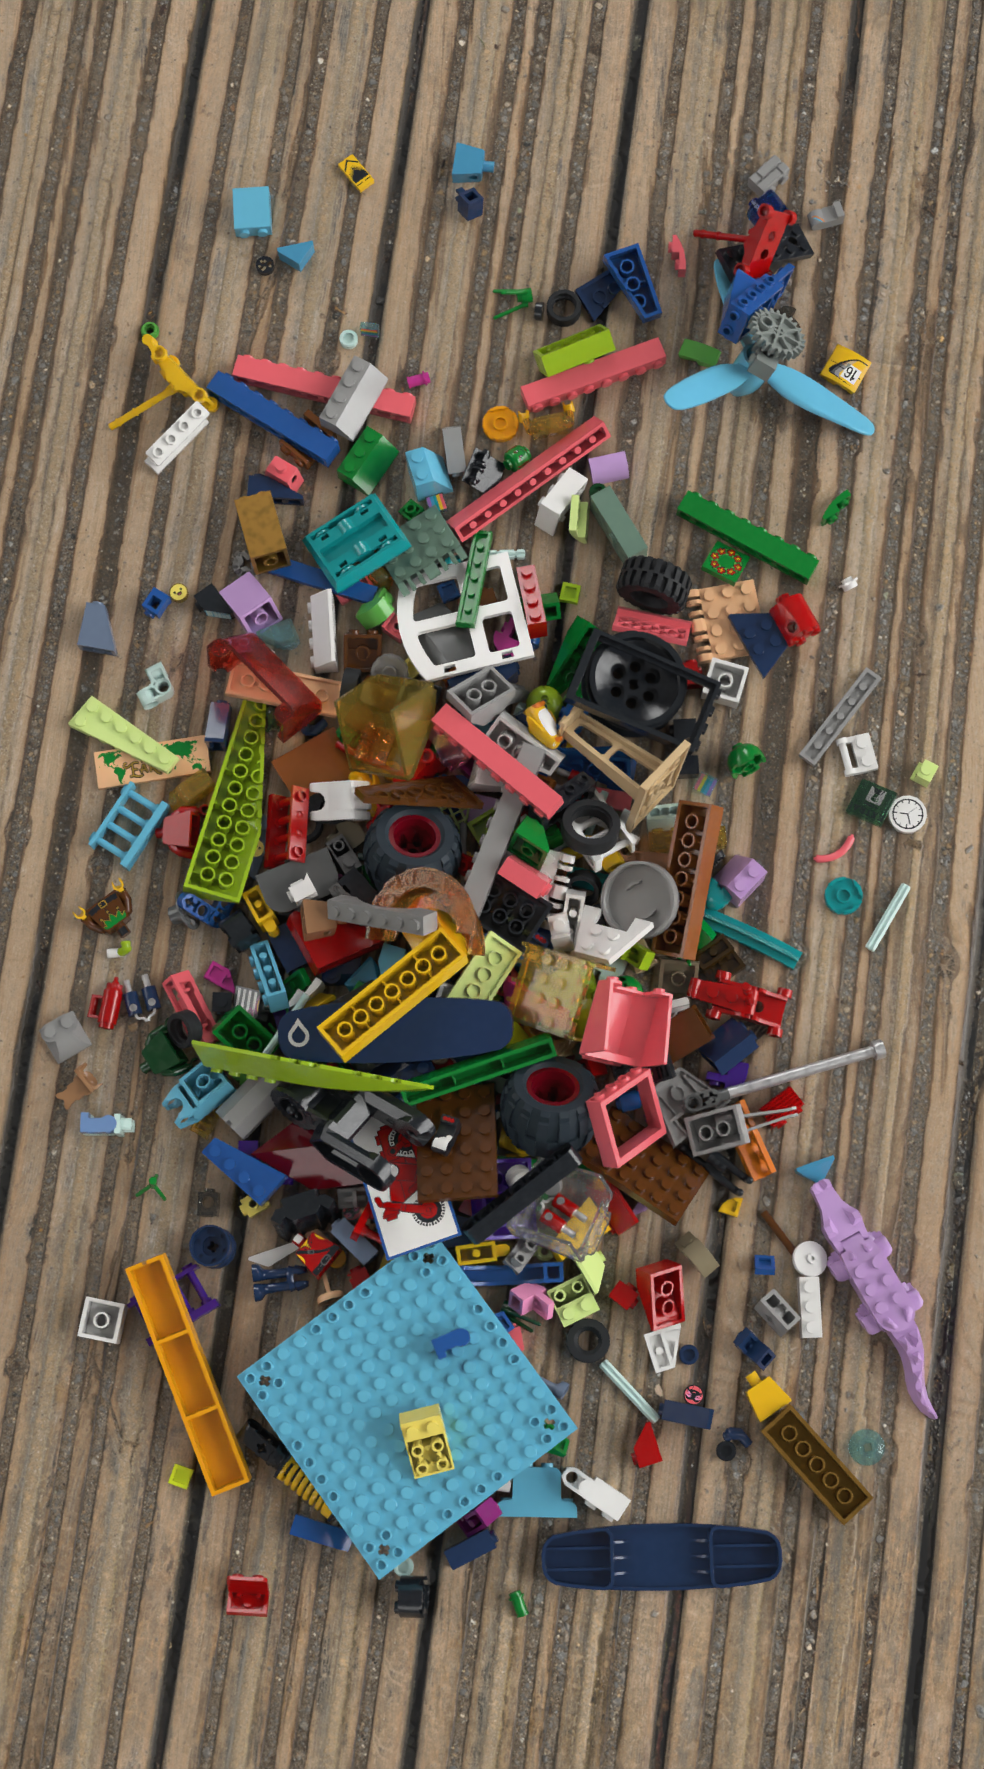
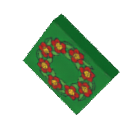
M717 540L703 563L701 570L735 586L750 557Z

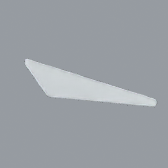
M292 1242L251 1256L248 1260L270 1267L299 1249V1247Z

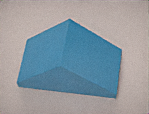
M313 240L277 248L279 259L300 272L315 253Z

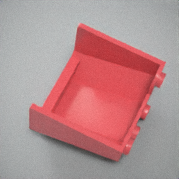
M608 976L605 980H599L579 1054L582 1055L583 1059L612 1066L628 1065L644 1068L666 1065L673 994L666 993L665 989L654 988L650 992L637 991V987H622V982L619 981L618 977Z

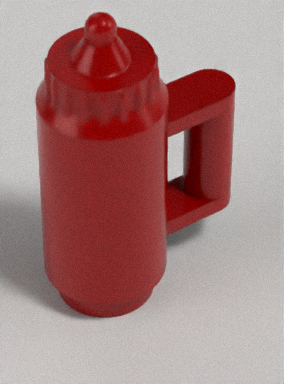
M115 977L113 982L107 983L103 995L92 994L87 1017L98 1019L99 1028L114 1030V1026L117 1025L123 997V985L119 984L118 977ZM102 999L99 1015H96L98 1001Z

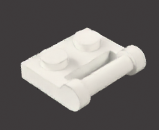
M869 732L835 740L836 745L839 746L844 763L845 777L878 770ZM848 744L852 746L857 768H852L846 746Z

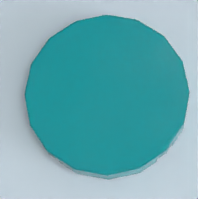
M839 877L832 880L824 893L826 906L837 915L854 913L860 907L863 899L861 886L855 880L847 877Z

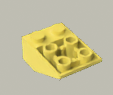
M439 1403L399 1413L400 1427L414 1478L418 1479L455 1469Z

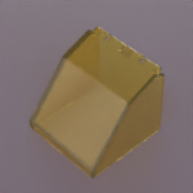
M377 674L376 678L372 675L334 701L349 770L409 781L415 774L433 727L431 719L435 716L436 708L434 684L430 681H419L396 676L390 677L383 674Z

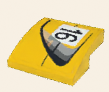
M837 344L822 369L820 376L832 385L838 384L847 392L853 394L870 367L871 362L858 353Z

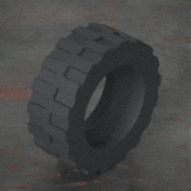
M595 1319L579 1320L570 1327L567 1333V1349L580 1362H596L602 1359L609 1349L610 1336L608 1330ZM584 1331H592L598 1338L596 1348L591 1351L583 1350L578 1344V1338Z

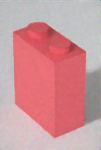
M515 855L508 856L498 871L499 875L536 899L547 895L552 888V885H550L551 878Z

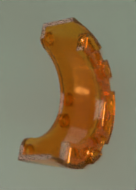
M429 867L407 869L405 872L389 879L384 884V888L380 891L379 895L375 896L372 903L375 906L439 909L447 912L456 920V932L464 934L468 954L485 956L484 932L475 908L464 887L451 875ZM367 926L365 939L394 941L398 937L399 931Z

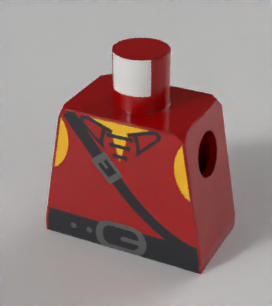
M314 1232L308 1238L298 1233L292 1241L299 1247L296 1256L317 1280H320L342 1252L340 1246Z

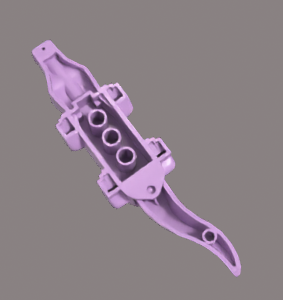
M822 1179L813 1184L810 1192L820 1211L821 1231L834 1252L830 1253L831 1256L828 1257L827 1267L837 1281H850L862 1302L859 1308H857L858 1312L855 1315L867 1333L871 1335L880 1331L887 1333L901 1357L907 1390L913 1403L925 1416L935 1420L938 1416L930 1403L925 1387L923 1343L919 1329L914 1321L915 1311L923 1306V1300L911 1283H901L887 1260V1257L892 1252V1247L886 1237L880 1231L867 1232L859 1211L839 1197L829 1179Z

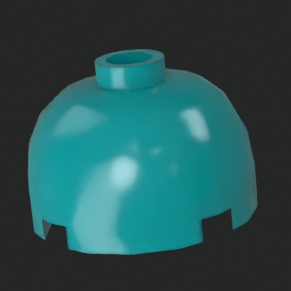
M711 877L705 908L717 911L723 909L732 900V897L724 887L721 888L718 885L719 882Z

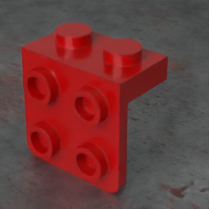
M233 1574L232 1576H227L226 1581L229 1593L226 1614L267 1617L270 1597L268 1579L262 1575L247 1577L242 1574Z

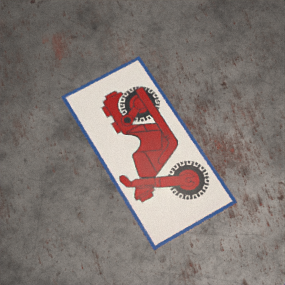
M371 1117L351 1142L368 1152L379 1154L393 1166L391 1174L396 1179L386 1191H378L363 1182L387 1261L461 1236L462 1234L451 1201L418 1203L417 1146L408 1141L401 1133Z

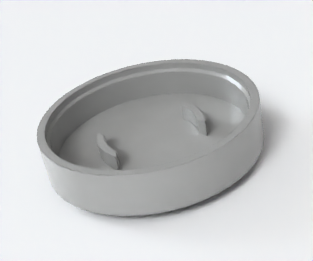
M631 861L620 865L607 877L601 892V909L611 928L627 932L635 918L653 922L654 928L641 939L655 937L668 929L674 921L679 908V892L673 877L663 867L652 862Z

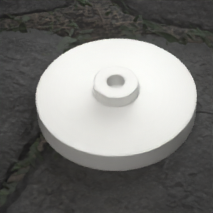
M802 1242L793 1252V1265L801 1275L815 1277L825 1270L827 1254L824 1248L817 1242Z

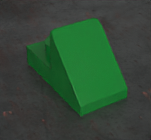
M305 968L298 969L283 981L288 1002L298 988L305 993L312 984Z

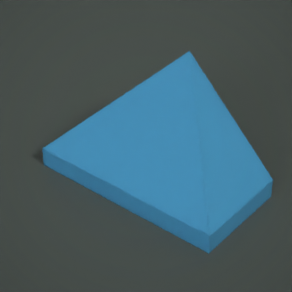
M369 956L344 983L349 992L353 990L358 980L367 983L380 976V969L374 959Z
M832 1155L796 1168L795 1173L817 1183L825 1179L835 1158Z

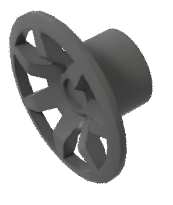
M180 890L175 896L176 905L168 908L169 919L174 925L184 922L188 928L195 930L199 927L200 920L197 919L196 921L195 918L191 917V914L178 906V896L183 893V890ZM189 901L187 904L193 906L194 903Z

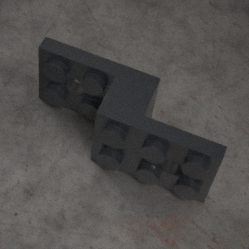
M799 223L786 226L769 267L773 274L783 263L809 259L814 255ZM743 244L720 248L715 252L730 283H732L735 276L734 267L737 264L736 261L742 263L744 256Z

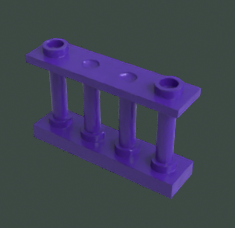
M189 1263L181 1268L182 1272L175 1275L176 1281H179L188 1276L202 1301L201 1307L196 1310L194 1307L191 1308L180 1288L191 1320L195 1322L220 1307L221 1304L218 1299L214 1298L212 1300L206 1294L194 1272L200 1268L199 1265ZM133 1296L129 1299L131 1302L126 1305L130 1309L136 1306L144 1321L136 1297ZM150 1336L146 1341L149 1346L153 1347L154 1344Z

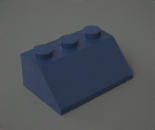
M431 1060L384 1063L371 1071L370 1074L408 1080L437 1069ZM387 1092L398 1099L403 1098L401 1092Z

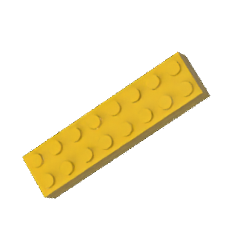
M442 927L438 928L317 1026L320 1035L342 1061L346 1063L469 963L467 955Z

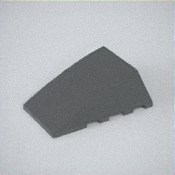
M441 602L413 616L414 621H421L453 612ZM455 626L418 636L422 648L434 665H441L475 656L469 628ZM454 667L444 669L445 673Z

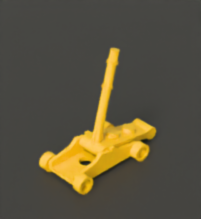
M145 334L142 337V342L149 347L153 362L160 366L161 370L159 372L169 385L156 396L136 408H132L131 411L121 417L116 418L108 426L111 430L119 426L121 427L125 422L135 416H139L140 413L178 392L185 398H192L195 402L198 401L211 413L219 409V402L214 397H208L207 392L187 375L180 367V361L177 357L168 355L167 350L163 346L158 345V341L150 334Z

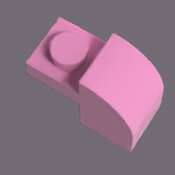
M524 1283L510 1290L508 1306L522 1316L534 1310L546 1321L553 1317L554 1301L546 1296L547 1288L544 1286Z

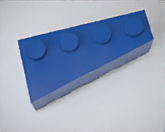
M214 1138L202 1151L209 1160L260 1206H263L289 1178L287 1175L217 1138Z

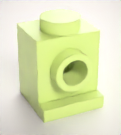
M925 759L923 764L918 763L910 779L927 788L939 766Z

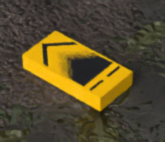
M353 154L338 164L341 171L360 193L375 183L371 175Z

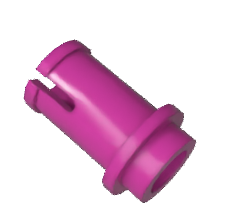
M422 371V374L407 377L409 389L423 384L427 386V383H431L428 372L424 373Z

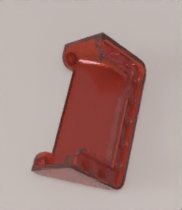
M249 632L219 638L206 646L208 667L213 672L217 671V669H224L228 673L243 662L282 702L277 706L274 714L280 726L277 737L283 744L321 713V700L256 634Z

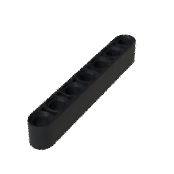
M570 1143L562 1145L498 1195V1197L494 1198L466 1220L461 1230L474 1245L480 1244L575 1170L582 1163V1157Z

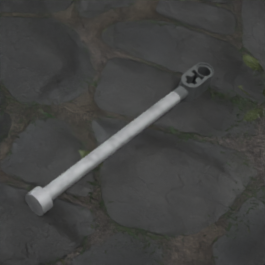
M878 1039L871 1041L868 1047L720 1090L710 1088L688 1095L682 1101V1109L687 1114H694L714 1108L719 1102L851 1063L872 1057L875 1060L886 1058V1049L882 1040ZM709 1095L715 1098L712 1102L708 1100L702 1103V1100L706 1099ZM689 1099L696 1102L697 1106L695 1109L688 1106L687 1101Z

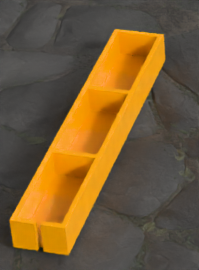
M166 1252L126 1268V1274L211 1496L213 1497L250 1482L252 1479L251 1473Z

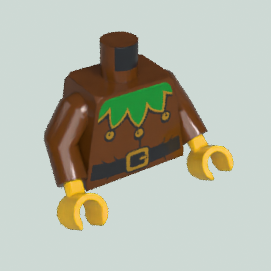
M118 878L121 884L115 886L112 881L111 884L114 890L86 911L78 906L81 909L80 915H76L74 912L72 914L77 919H81V922L94 932L100 934L108 933L109 935L117 932L121 938H125L131 933L126 924L132 920L130 917L133 912L132 899L126 888L123 887V880Z

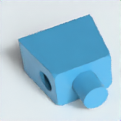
M457 143L452 170V182H481L483 172L494 173L495 162L485 161V151L483 149Z

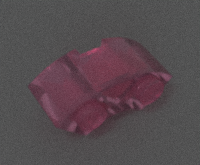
M433 723L429 725L430 734H428V738L433 743L440 756V763L453 772L470 761L461 752L462 749L459 746H452L447 741L448 737L444 734L440 736L434 731Z

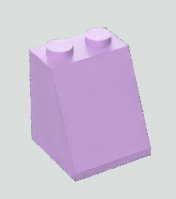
M250 571L219 592L233 611L238 622L252 639L257 638L283 620L271 596Z
M735 855L713 878L719 882L718 885L721 888L724 887L732 897L730 902L738 908L764 881L767 871L753 858Z

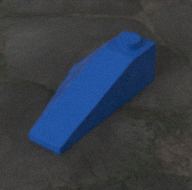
M612 746L593 748L599 753L605 754ZM558 748L560 752L566 755L558 767L569 772L572 769L578 772L584 771L594 778L596 782L607 785V788L624 791L577 749ZM616 751L609 758V761L634 780L637 761L622 751Z

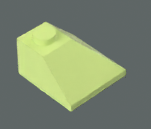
M595 1248L574 1260L594 1296L599 1292L605 1268L603 1262L606 1261L600 1250L597 1252Z

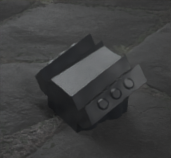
M311 1189L281 1199V1208L274 1211L270 1220L278 1236L289 1242L293 1234L301 1233L305 1235V1233L315 1229L325 1231L328 1223L333 1224L338 1218L341 1219L342 1216L334 1198L326 1194L321 1195L318 1189Z

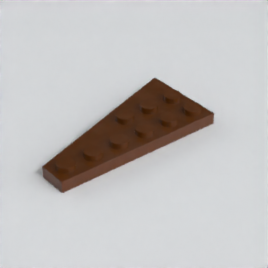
M455 775L355 787L354 792L366 804L483 809L484 802Z

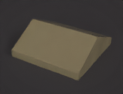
M661 958L658 988L665 989L666 993L673 994L675 998L686 997L691 977L698 978L700 961H691V966H688L686 960Z

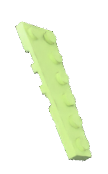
M93 696L87 700L68 722L71 728L92 736L104 744L113 746L116 750L123 751L131 755V757L143 761L145 764L166 774L179 761V757Z

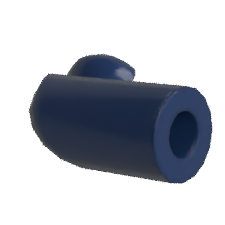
M322 718L315 725L308 724L307 722L301 723L300 730L304 735L317 736L329 724Z
M729 1427L722 1434L725 1441L739 1440L745 1448L753 1443L741 1428Z

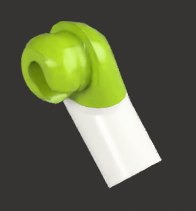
M129 940L121 941V948L107 949V958L124 957L132 950L131 942Z

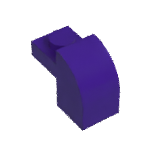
M739 1062L723 1076L720 1073L708 1071L705 1081H708L709 1085L720 1087L722 1084L724 1088L744 1083L749 1064Z

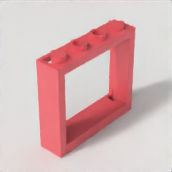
M641 1066L631 1068L625 1075L619 1076L616 1081L607 1084L603 1090L594 1093L593 1097L585 1101L603 1167L620 1168L667 1133L650 1068H641ZM637 1084L648 1126L617 1148L606 1105Z

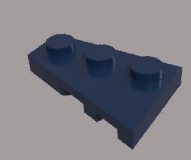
M607 270L575 289L574 292L578 295L581 304L594 323L621 288L610 271Z

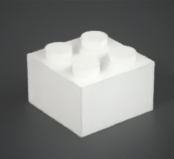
M713 657L707 677L721 682L720 689H722L719 699H715L714 702L737 709L749 668ZM703 687L701 699H706L709 692L708 688Z
M86 1296L77 1336L120 1344L128 1310L127 1305Z

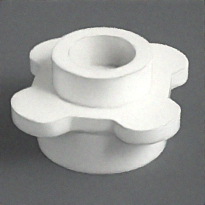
M849 576L841 581L842 585L838 587H842L844 592L858 585L856 582L858 578L852 579Z

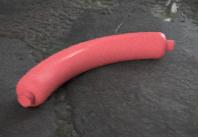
M854 835L848 836L845 843L837 851L827 855H816V857H813V860L817 863H824L840 858L851 848L855 840Z

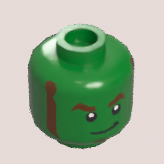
M515 445L504 453L503 464L507 470L516 472L531 461V453L525 446Z

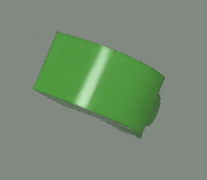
M383 586L378 589L372 601L361 605L355 617L366 630L381 624L393 613L394 608L392 605L395 599Z

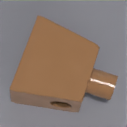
M302 900L300 914L304 941L332 936L335 934L338 924H346V922L328 919L326 901Z

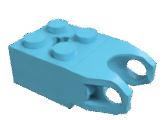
M200 1062L179 1079V1083L171 1089L162 1105L167 1110L183 1106L182 1111L174 1122L182 1129L202 1120L226 1101L236 1091V1088L224 1072H211V1067H206ZM175 1099L173 1103L168 1105L171 1100Z

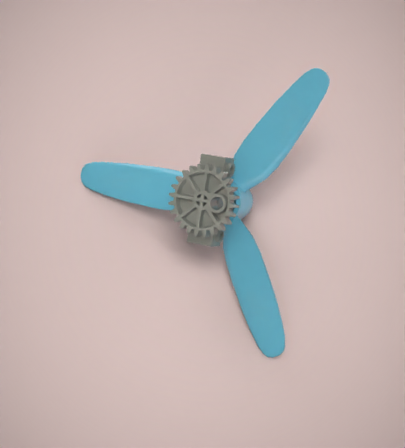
M716 259L714 262V273L724 305V299L731 283L719 260ZM766 308L763 310L759 309L752 315L748 322V328L751 330L740 340L743 350L733 364H720L699 371L673 385L663 396L666 404L672 409L685 410L710 402L729 392L736 397L749 395L759 389L764 382H767L782 397L813 414L866 436H871L875 430L873 423L867 417L831 391L797 370L778 364L779 359L783 361L786 358L789 361L791 358L795 359L805 347L804 343L806 340L803 339L805 335L800 333L802 328L796 327L798 323H793L792 317L787 318L786 313L781 315L779 310L774 312L772 308L769 311Z

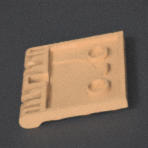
M754 580L736 582L735 586L724 584L703 589H691L686 607L701 606L702 609L688 614L690 619L698 618L691 620L692 635H699L693 638L694 643L709 642V646L696 648V653L700 654L697 656L698 663H711L713 657L727 660L749 656L730 623L728 615L761 613Z

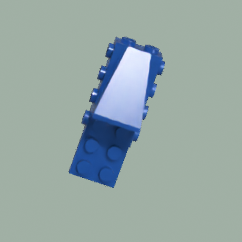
M788 263L784 268L780 267L775 275L764 274L761 278L758 277L757 279L738 269L724 299L721 325L718 333L735 344L743 339L751 330L748 328V322L755 311L757 312L759 309L763 310L764 308L769 311L770 308H774L778 298L782 296L795 266Z

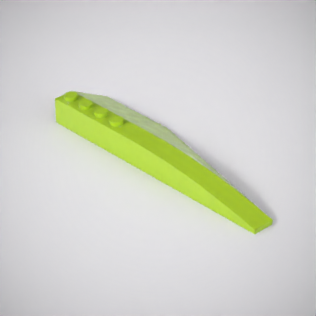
M243 699L183 885V892L194 894L200 899L240 903L261 835L266 704Z
M196 1040L191 1042L204 1066L211 1067V1072L222 1073L223 1070L229 1071L228 1075L240 1077L242 1073L247 1074V1079L258 1080V1077H262L264 1082L276 1084V1080L318 1088L360 1092H407L434 1089L433 1085Z

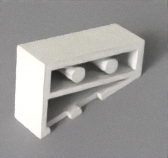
M570 467L565 473L562 472L557 479L556 485L552 484L547 492L548 495L546 497L542 496L538 502L539 510L534 525L553 536L558 522L564 521L566 518L564 515L571 508L572 495L581 496L585 490L588 478Z

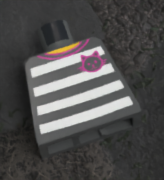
M236 985L233 1008L240 1004L259 1023L267 1022L269 1013H271L269 1006H264L262 999L264 992L260 993V991Z

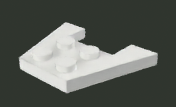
M585 905L574 951L578 957L611 965L654 928L653 922L635 918L626 932L596 924L603 914L602 909Z

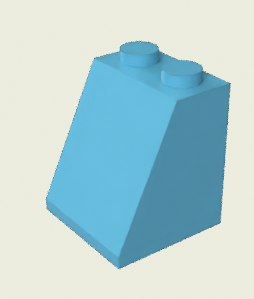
M424 447L405 452L407 469L418 502L434 495L453 492L442 456Z

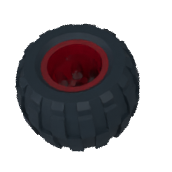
M394 805L392 808H385L376 817L374 822L371 823L364 839V866L371 883L375 884V887L382 895H388L396 902H411L413 904V901L421 896L431 899L437 898L452 884L461 865L462 844L460 835L450 816L443 814L438 807Z
M558 1055L512 1071L504 1084L500 1098L501 1122L506 1135L511 1139V1143L518 1149L525 1151L528 1155L547 1158L566 1143H570L576 1151H581L594 1134L585 1101L593 1097L594 1093L600 1092L592 1073L586 1070L579 1062Z

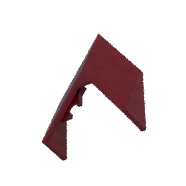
M293 1123L250 1154L287 1175L289 1178L300 1182L310 1190L364 1186L361 1180L327 1161L310 1143L314 1132L313 1129H303Z

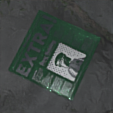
M862 778L846 809V813L881 828L898 794Z

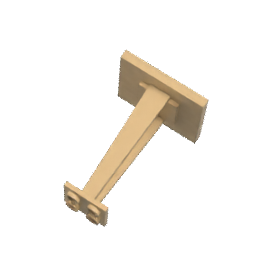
M575 706L571 709L568 716L562 717L558 724L560 728L557 730V735L563 736L560 743L565 739L635 800L625 825L629 833L674 788L691 745L688 741L684 740L665 761H662L584 714V710ZM579 726H583L611 744L612 747L605 754H601L574 731ZM616 751H622L653 773L639 785L610 762L609 758Z

